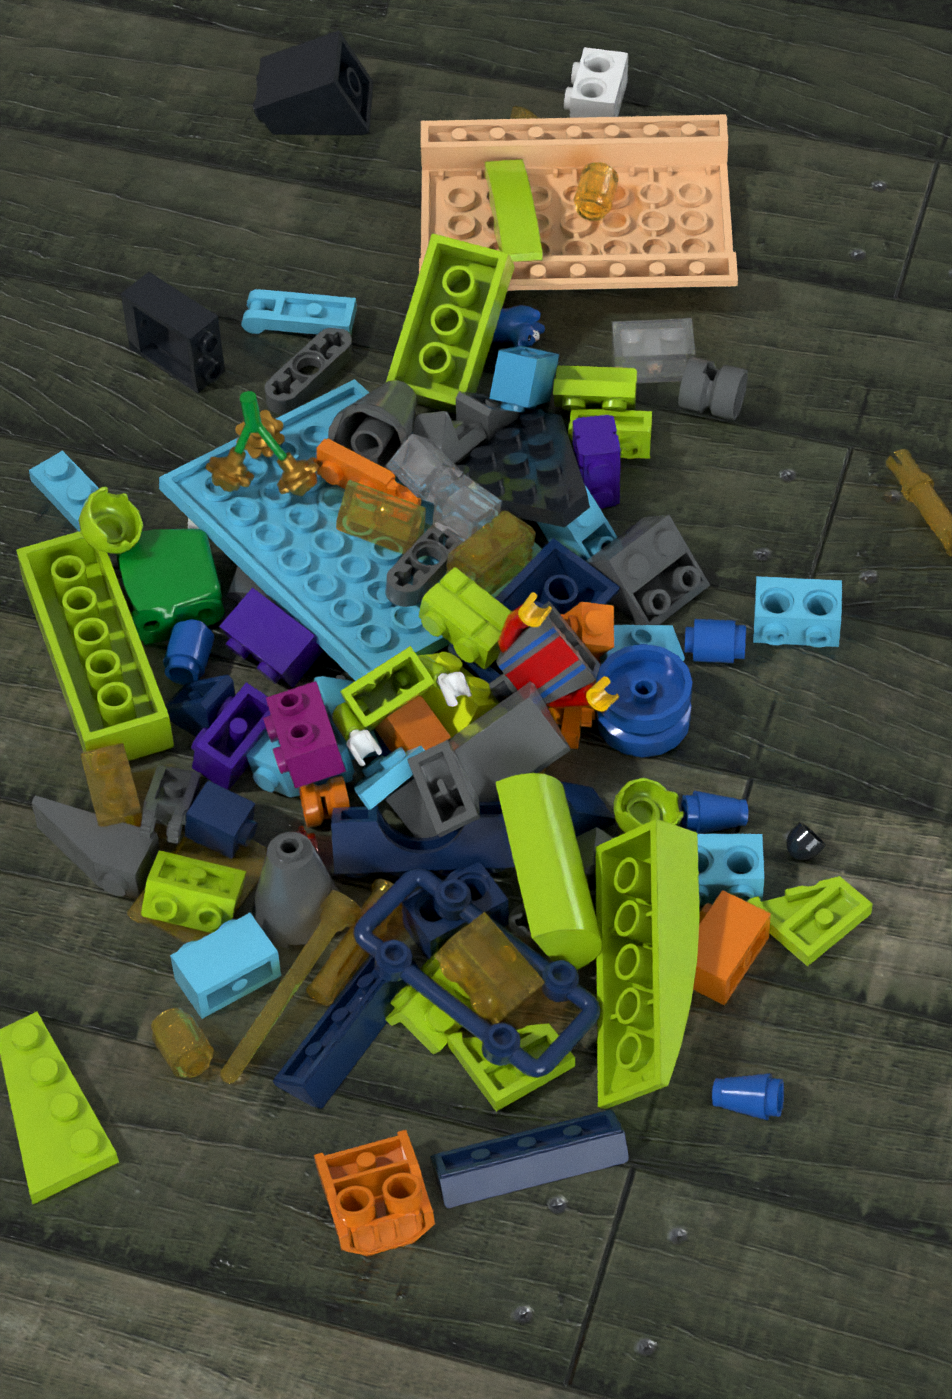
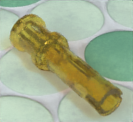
M376 879L370 886L372 893L361 908H356L351 913V927L331 953L312 983L306 988L308 995L316 1002L324 1006L331 1005L335 996L357 967L366 951L356 943L353 934L354 926L393 883L383 879ZM402 902L372 932L379 939L382 940L388 933L387 925L397 910H402Z

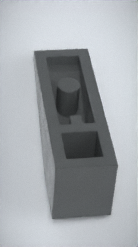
M36 795L34 796L31 803L37 828L98 887L103 888L114 896L126 895L140 900L146 887L148 875L160 850L157 832H153L150 839L140 837V827Z

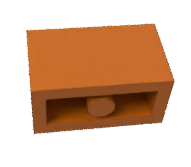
M722 890L713 905L710 903L705 904L699 914L698 954L693 990L725 1006L769 939L771 913Z

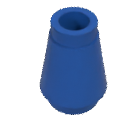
M694 791L692 795H683L680 807V811L684 812L681 820L682 828L694 831L697 834H704L747 825L748 804L745 799Z
M771 1073L728 1077L725 1079L716 1078L714 1080L712 1090V1103L714 1107H722L723 1109L768 1121L770 1116L780 1117L784 1101L783 1079L772 1078Z

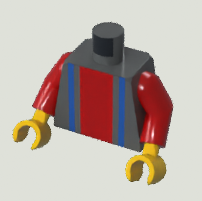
M532 592L524 604L510 612L506 617L498 639L501 651L496 661L503 674L489 683L492 694L501 703L531 681L535 684L546 706L550 708L591 706L597 711L607 710L619 699V695H610L605 691V688L611 683L610 679L606 676L602 677L597 683H592L597 678L601 664L551 602L548 601L541 608L534 603L538 595Z

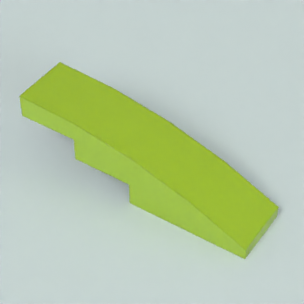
M523 159L486 161L485 178L489 187V201L494 217V234L499 250L509 253L513 262L543 260L535 206Z

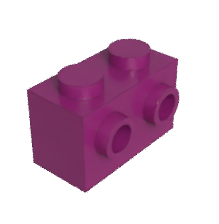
M316 681L266 697L271 714L263 717L271 743L276 741L280 743L279 747L273 748V753L280 773L289 772L295 788L346 772Z

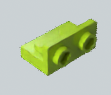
M159 850L147 878L141 914L146 918L213 933L225 922L233 920L234 911L244 886L246 871Z

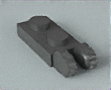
M163 765L157 766L144 801L140 837L150 839L157 822L168 826L166 833L168 836L167 841L178 844L182 826L187 824L186 813L195 801L199 789L201 772Z

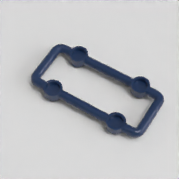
M411 869L404 873L354 926L353 934L356 943L375 958L374 968L379 977L390 982L405 981L481 1040L484 1057L494 1065L512 1064L529 1077L539 1078L546 1076L585 1036L600 1017L601 1008L598 1000L578 984L579 974L572 964L563 960L550 963L471 903L469 887L458 879L442 881L426 869ZM420 886L434 897V908L439 916L447 920H459L462 918L541 978V990L549 1000L554 1002H566L569 1000L582 1010L538 1059H535L520 1047L521 1039L514 1027L505 1023L491 1025L412 964L411 950L406 944L399 940L383 942L372 933L416 887Z

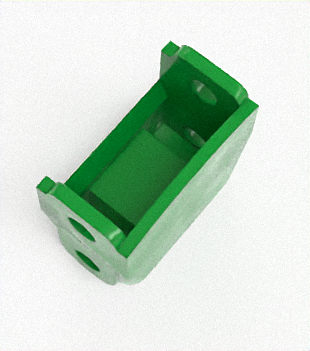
M152 529L142 531L139 541L129 551L116 554L125 591L135 609L131 613V617L139 638L144 642V645L170 640L173 627L179 622L194 619L209 626L220 621L224 616L225 609L208 536L205 531L201 529ZM148 621H158L151 626L144 625Z

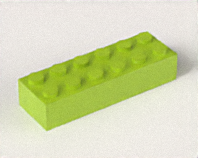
M81 531L16 549L23 583L90 772L173 748L174 742L170 718L108 553L90 546L82 536Z

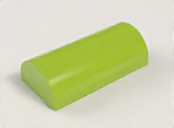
M540 773L519 774L499 780L495 783L531 937L553 962L559 960L567 961L578 970L588 965L599 955L602 950V940L564 787L558 779Z

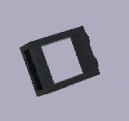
M147 272L121 293L129 348L197 394L210 383L217 381L222 373L225 372L219 320L216 314L150 272Z

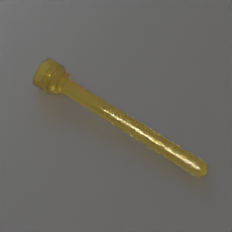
M330 891L321 905L323 910L319 916L322 920L222 1068L220 1076L223 1082L232 1084L238 1080L337 931L342 932L346 926H352L361 912V908L352 899L338 891Z

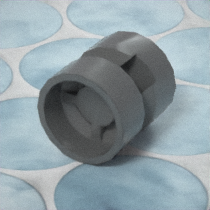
M690 357L680 385L679 407L700 413L706 408H710L713 416L736 420L746 392L747 369L727 364L717 369L714 361Z

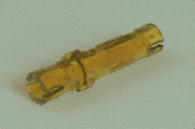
M907 449L894 452L901 463H897L890 456L886 461V466L902 485L901 492L905 499L915 504L944 546L946 553L952 556V514L934 490V481L930 475L922 473Z

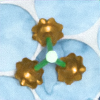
M243 392L240 395V403L244 422L235 428L236 433L240 436L237 439L236 447L230 449L227 457H210L209 463L205 467L212 473V483L228 492L237 491L240 486L249 487L254 475L247 471L248 468L243 464L246 456L245 449L253 459H258L261 454L267 458L275 454L278 457L277 464L283 470L281 479L277 483L281 495L291 492L294 495L303 496L317 483V475L315 473L319 468V465L316 463L317 459L311 457L308 460L296 461L290 452L285 453L279 446L285 441L284 435L280 433L284 426L282 421L274 419L268 410L259 412L257 396L254 392Z

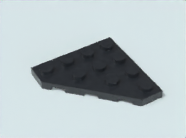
M530 409L521 413L518 419L506 428L499 430L493 438L481 447L474 449L468 457L456 466L447 469L444 475L430 485L434 500L488 511L472 500L473 494L494 509V513L564 528L590 508L587 491L562 416L545 413L541 409Z

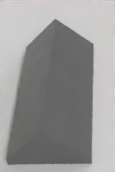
M531 681L448 740L479 797V802L499 801L495 782L514 775L539 773L571 750L535 684ZM412 775L390 793L386 800L416 838L437 836L415 778Z

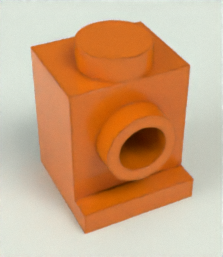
M580 602L566 614H560L596 659L614 648V606Z

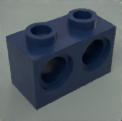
M480 861L467 868H458L451 872L446 879L442 880L458 879L465 883L471 891V898L479 899L471 901V903L503 927L508 925V898ZM423 888L416 890L408 899L402 902L404 928L427 960L437 952L443 956L457 948L462 950L486 937L462 918L459 920H447L439 916L434 908V897ZM430 919H440L439 921H436V922H429V921H427V920H430Z

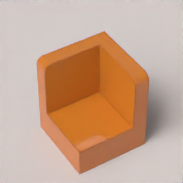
M422 696L411 700L375 727L376 732L391 752L399 747H402L406 752L420 745L424 750H427L451 738Z

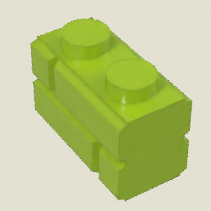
M454 567L441 579L440 583H436L424 595L418 617L430 634L436 637L442 635L453 644L457 655L467 663L475 662L486 670L499 656L501 650L498 639L506 617L512 611L457 567Z

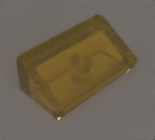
M349 480L346 484L336 520V529L405 554L424 534L426 508Z

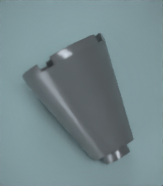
M392 380L384 383L341 410L329 427L328 439L395 474L398 473L407 460L417 407V397L414 390L402 381Z
M297 832L279 834L269 843L252 906L254 919L271 943L283 948H289V944H304V948H308L323 942L339 926L342 913L340 891L311 841L305 835Z

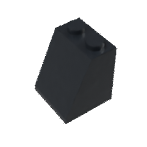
M340 31L261 57L259 74L256 76L257 92L256 100L253 102V109L257 119L260 122H264L273 135H365L369 133L374 81Z

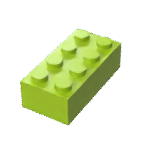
M432 233L386 382L392 380L402 381L414 390L417 404L456 414V397L458 392L476 393L515 267L509 253Z

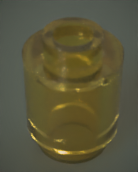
M602 162L590 163L584 166L581 171L574 204L578 215L586 220H601L611 211L619 176L609 165Z
M171 1008L159 1014L151 1025L153 1032L152 1040L173 1074L177 1077L192 1078L205 1072L213 1058L214 1049L193 1016L185 1013L181 1008Z

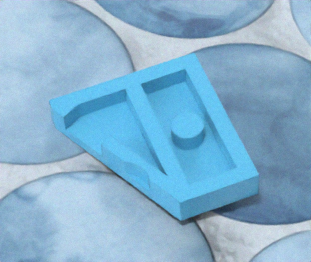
M421 745L406 752L402 747H399L386 757L381 755L375 758L361 770L365 776L353 785V788L368 810L375 807L413 775L407 759L425 751Z

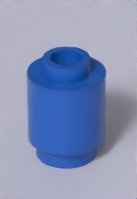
M190 619L179 622L173 627L163 664L165 675L177 684L185 685L189 682L198 681V678L202 677L205 673L214 642V634L203 622Z
M694 619V627H685L684 653H693V662L734 663V659H745L746 625H735V620Z

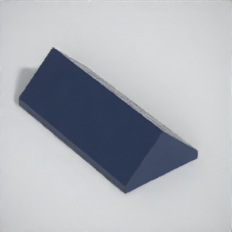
M553 538L495 599L513 611L524 604L529 595L534 592L538 595L534 601L538 607L541 608L550 601L559 614H566L580 602L607 605L619 592L620 587ZM449 645V653L458 657L463 663L462 667L474 677L491 683L503 674L497 665V659L485 670L475 662L467 663L457 655L454 645Z

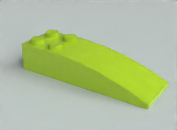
M654 819L595 847L596 919L602 940V950L596 957L597 1000L601 1008L600 1017L597 1020L598 1108L601 1109L611 1108L669 1085L682 1045L691 1006L697 965L700 919L698 835L694 831L659 819Z

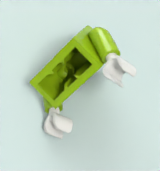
M410 646L342 689L340 693L345 702L333 710V722L347 742L346 745L358 764L364 766L366 764L363 758L367 754L374 751L378 755L382 753L381 748L370 732L386 717L418 696H423L432 686L442 690L448 706L458 705L456 700L458 696L467 695L471 697L472 694L462 672L450 673L449 670L428 656L416 655Z

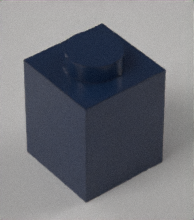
M207 781L186 813L185 837L232 859L240 845L247 847L255 835L258 823L253 821L255 803L211 781Z

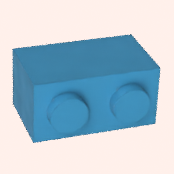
M525 346L499 350L489 399L502 401V408L514 412H525V408L536 409L537 405L550 402L559 354Z

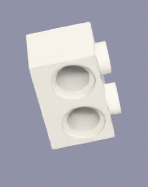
M584 47L580 62H574L571 75V84H574L573 88L567 87L565 92L564 109L570 110V118L618 117L628 82V53Z

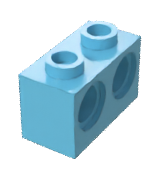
M756 576L753 643L807 645L817 648L825 646L839 647L842 614V580Z
M697 834L698 872L700 873L698 874L699 906L707 903L713 904L722 890L746 902L750 898L759 896L762 902L764 889L763 835ZM734 872H744L746 874H736Z

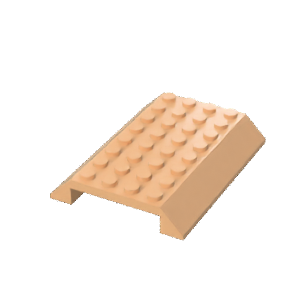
M727 115L421 121L422 198L419 273L432 233L500 251L494 234V217L490 207L489 187L485 178V162L523 159L535 206L543 260L513 262L515 267L507 291L738 286L736 252H733L727 168Z

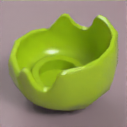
M106 486L99 488L89 495L82 507L78 520L81 534L86 542L99 551L112 554L129 551L139 541L143 529L140 512L128 501L127 494H110Z
M644 777L628 781L618 792L614 800L615 820L618 827L624 833L654 819L678 826L684 816V812L679 811L678 794L676 792L668 791L659 782Z

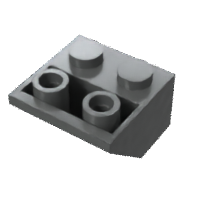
M669 514L642 518L586 561L620 587L619 592L609 603L637 625H660L710 586Z

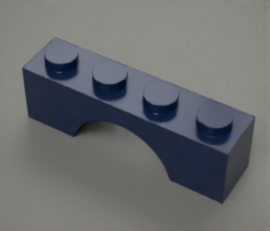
M479 802V819L442 837L437 835L429 838L410 837L398 832L387 823L378 806L370 810L366 806L333 808L331 827L334 874H344L349 878H364L374 872H389L390 875L401 877L411 869L421 868L434 870L435 873L440 875H449L458 868H467L478 861L481 862L488 873H499L504 871L505 868L515 866L500 802Z

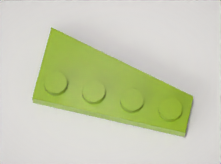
M38 1012L1 1028L0 1057L32 1204H35L118 1163L119 1160L113 1145Z

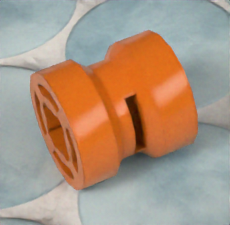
M343 776L329 778L326 784L316 785L310 783L299 787L307 828L320 826L324 820L332 819L333 808L350 807ZM321 797H323L325 808L322 807Z

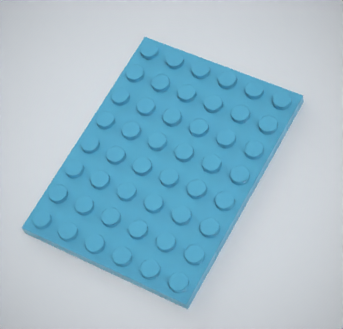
M354 379L276 418L284 424L283 430L280 433L284 435L285 441L279 446L285 453L290 452L296 461L308 460L311 457L317 459L316 448L324 439L328 438L329 427L335 416L369 392ZM238 438L159 477V490L199 529L205 531L207 536L285 613L317 637L316 643L355 681L410 646L416 655L433 654L451 644L442 635L439 637L433 636L424 628L421 619L418 617L421 601L413 606L402 607L390 602L385 594L388 571L437 519L453 515L461 517L469 523L471 528L469 548L450 570L457 567L494 598L542 550L503 514H492L485 510L434 500L430 485L444 475L445 472L438 475L410 477L407 470L410 448L406 462L398 473L395 474V481L418 493L400 475L402 474L420 492L418 494L422 495L421 507L408 522L390 516L380 506L366 503L359 499L357 495L338 485L329 484L319 475H317L316 485L303 496L294 495L291 492L281 495L277 483L281 479L283 470L277 464L278 457L275 454L270 458L261 454L258 459H253L248 451L244 449L246 456L243 464L248 468L247 471L254 475L253 481H250L249 487L240 486L237 491H224L220 486H215L212 483V473L205 467L212 456L227 457L230 449L236 447ZM444 537V540H443V545H444V546H445L446 540L448 539V538H445V537ZM422 556L417 559L424 565L439 563L432 556ZM411 575V580H410V582L408 583V584H411V585H413V576H412V575Z

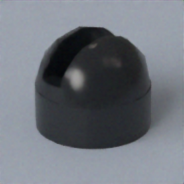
M801 821L790 831L786 840L788 852L798 860H810L826 847L822 839Z

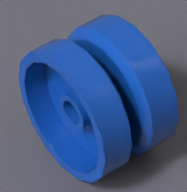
M648 644L626 646L610 654L599 668L596 683L602 677H608L611 683L605 688V691L610 695L618 694L619 699L605 711L595 710L599 734L609 746L631 756L650 757L662 755L677 747L688 734L691 721L693 682L688 666L677 654L664 647Z

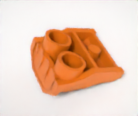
M407 1130L397 1132L398 1136L324 1156L323 1153L314 1155L341 1250L370 1256L413 1244L435 1225L433 1210Z

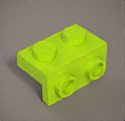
M560 365L556 369V379H554V404L568 411H571V408L635 409L637 370L635 368Z
M571 408L568 437L572 449L573 420L609 414L614 416L621 449L620 458L650 459L652 411Z
M459 948L443 956L439 952L435 953L420 968L422 972L474 1012L496 988ZM406 985L392 999L390 1003L395 1008L385 1019L391 1026L401 1022L432 1054L440 1052L448 1043L447 1036L457 1033L462 1027L410 985Z

